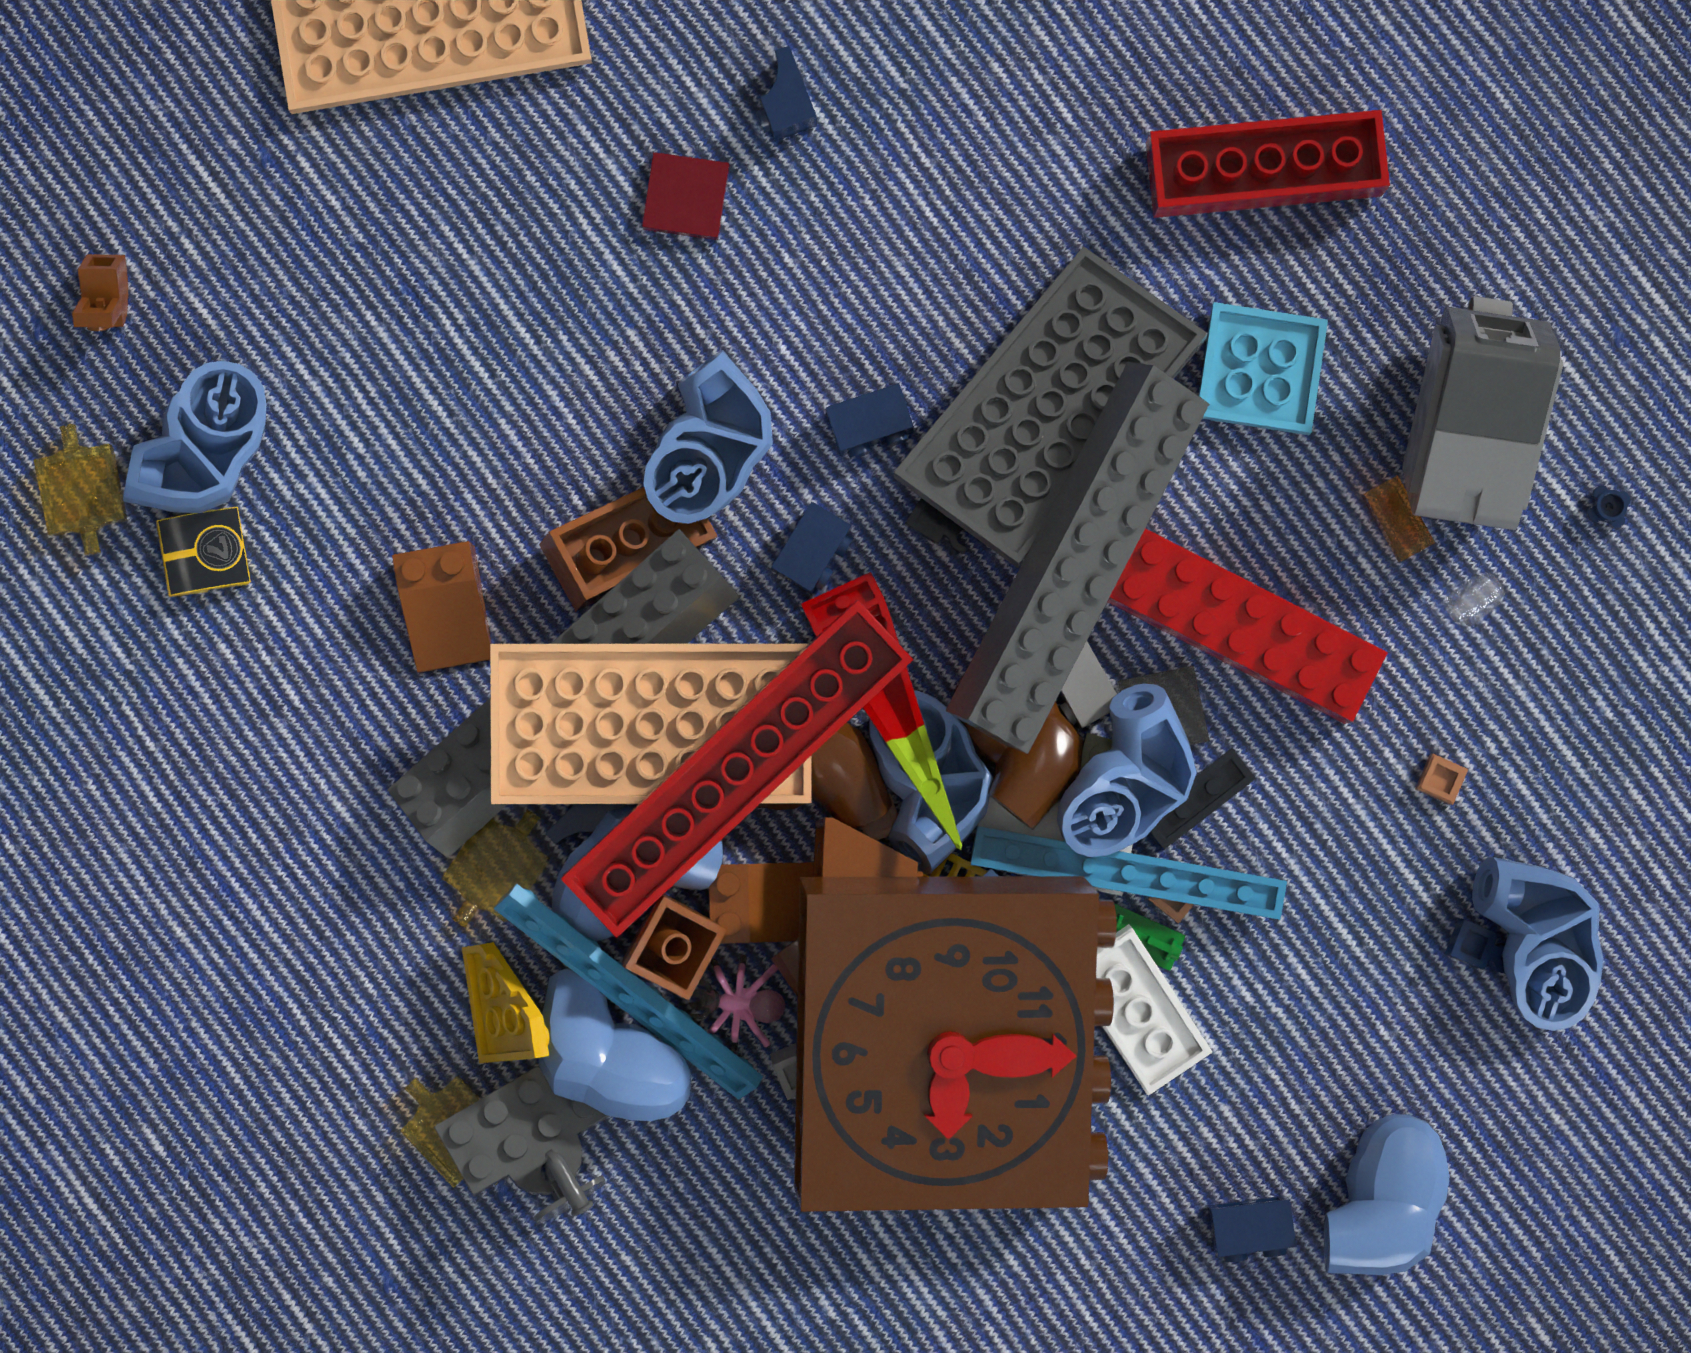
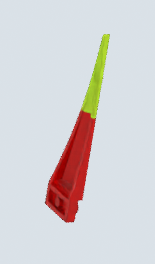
M871 572L801 603L816 637L853 602L858 600L899 643L888 606ZM906 666L862 709L956 848L961 850V839Z

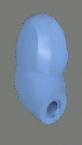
M227 361L205 363L191 371L183 382L180 391L172 397L163 414L162 435L133 446L123 502L179 513H203L229 502L242 469L257 453L265 431L267 405L265 392L255 373L240 364Z
M914 691L961 843H963L987 813L990 798L989 791L993 777L976 754L969 732L961 721L946 712L947 707L936 698L920 691ZM870 720L869 741L876 756L881 776L886 786L903 800L899 814L889 832V840L895 851L918 862L917 871H922L923 874L928 875L956 849V846Z

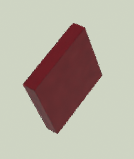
M653 152L642 224L643 230L719 240L730 167L729 163Z

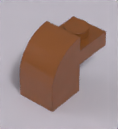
M87 254L78 267L81 299L72 312L74 327H87L90 331H104L113 327H123L128 312V275L125 255Z

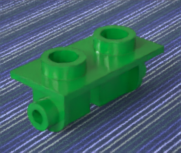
M1114 903L1116 932L1129 924L1155 964L1170 971L1174 961L1178 960L1182 952L1183 946L1181 945L1186 935Z

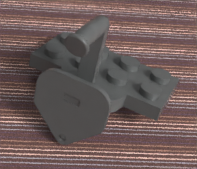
M539 1066L434 1126L437 1135L473 1197L506 1177H509L519 1189L532 1195L552 1194L556 1202L534 1216L536 1225L556 1217L571 1208L572 1216H578L586 1212L593 1206V1202L591 1200L588 1201L587 1197L601 1188L606 1182L602 1175L580 1187L575 1177L581 1166L582 1146L578 1135L610 1116L585 1103L555 1095ZM543 1166L546 1171L545 1179L542 1177L541 1169Z

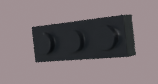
M1230 748L1196 774L1188 799L1165 815L1149 833L1161 849L1165 850L1253 782L1256 777L1235 750Z

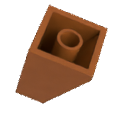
M825 817L816 821L813 877H924L922 871H917L918 862L834 818Z
M663 894L649 909L622 959V966L689 1000L727 930L691 907Z

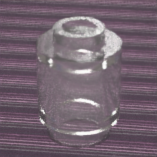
M1485 571L1481 575L1475 574L1446 597L1449 605L1445 609L1455 623L1458 625L1465 623L1467 626L1472 627L1500 605V599L1506 593L1500 582L1490 572Z

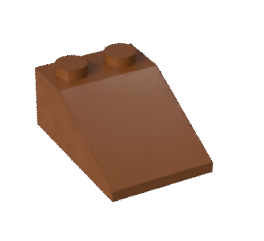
M466 541L392 555L398 594L417 673L490 660V644L492 643L475 546Z
M814 862L721 865L716 879L709 886L710 920L727 930L720 944L795 941L799 933L800 877H813Z

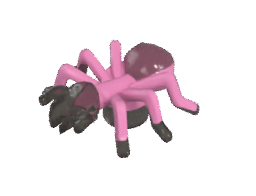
M743 954L739 958L735 993H733L717 959H712L710 963L725 994L719 995L708 981L700 980L698 985L705 986L707 990L695 989L692 996H696L701 1000L689 1002L692 1009L705 1010L703 1014H690L692 1019H705L709 1013L714 1012L717 1008L723 1010L722 1014L707 1031L713 1035L728 1016L733 1013L730 1047L732 1051L738 1049L740 1019L745 1020L763 1046L769 1048L771 1042L760 1030L754 1018L760 1022L770 1023L778 1020L785 1011V1001L778 992L767 989L760 992L757 991L778 970L774 964L750 987L743 988L747 956Z

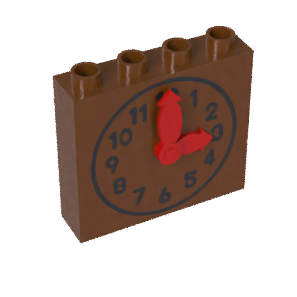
M1084 876L800 877L794 1189L801 1212L1088 1207L1089 1180H1105L1108 1172L1107 1139L1104 1132H1091L1092 1104L1108 1103L1111 1092V1071L1108 1057L1106 1055H1094V1026H1110L1113 1019L1114 997L1110 978H1096L1097 948H1113L1115 944L1116 911L1113 900H1099V893Z

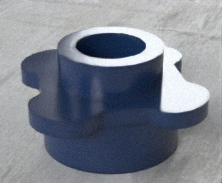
M1604 485L1596 487L1592 492L1594 497L1592 508L1587 511L1588 519L1593 523L1599 521L1609 523L1612 528L1623 526L1625 523L1624 515L1631 502L1629 494L1625 491L1608 490ZM1607 503L1612 505L1610 511L1605 507Z

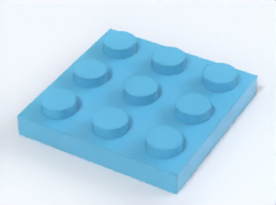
M1213 302L1198 394L1199 397L1210 405L1202 419L1310 435L1312 433L1328 320Z

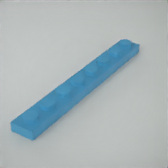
M977 826L970 864L1030 876H1084L1093 887L1281 920L1287 885L1285 880L1121 851L1107 856L1087 857L1076 853L1065 841Z
M516 884L500 898L493 908L593 985L657 1037L676 1048L684 1058L738 1100L758 1087L763 1075L757 1072L748 1060L738 1057L724 1046L717 1036L702 1029L692 1020L688 1013L674 1007L662 997L656 988L646 985L633 975L630 970L624 968L621 962L614 960L601 950L596 941L582 935L569 924L564 916L554 913L541 903L533 892L523 889L520 885Z

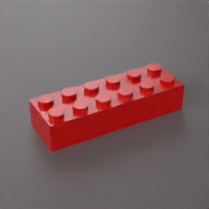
M1382 110L1150 131L1146 141L1153 218L1382 197L1390 186Z

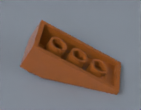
M642 487L549 531L539 545L575 612L598 602L678 529L683 532L696 548L716 539L718 535L708 518L687 524L672 522L660 515L648 501L645 487Z

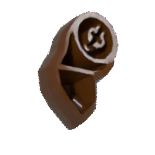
M963 674L962 677L957 681V684H956L954 693H955L956 689L958 688V686H959V684H960V682H961V680H962L964 674ZM1056 701L1028 754L1005 746L960 720L969 732L978 757L995 768L989 795L1016 819L1031 830H1034L1063 797L1064 792L1073 783L1081 770L1083 739L1060 713Z
M848 721L811 755V800L814 799L821 804L834 819L852 828L868 825L884 816L892 806V801L872 750L859 728ZM760 803L756 808L788 810L796 809L805 803Z

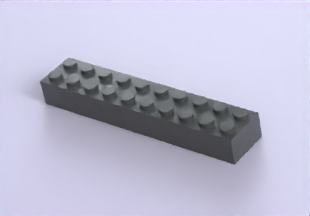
M1127 362L956 689L946 712L1005 746L1026 754L1029 753L1210 405L1208 402L1154 365Z
M678 529L551 644H688L740 596L683 532ZM491 697L387 789L424 840L447 858L508 805L491 804Z

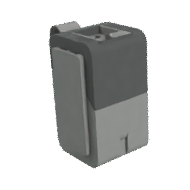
M1478 296L1470 298L1467 309L1445 307L1440 325L1436 324L1402 468L1413 515L1509 530L1517 529L1522 510H1526L1528 507L1563 369L1560 346L1549 321L1512 316L1513 304L1511 301Z

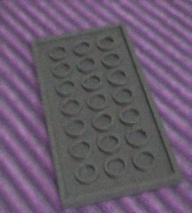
M1083 246L894 471V478L1016 568H1019L1127 362L1154 365L1174 379L1204 343L1208 333Z

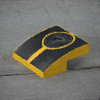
M238 507L186 514L156 521L169 597L205 593L211 589L248 585L251 582Z

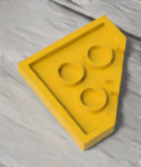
M494 942L462 947L479 1063L535 1059L549 1056V1032L544 1025L543 1015Z

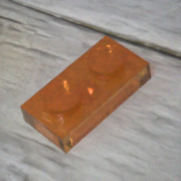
M1398 475L1361 495L1399 563L1435 544L1421 516L1412 514L1407 491Z

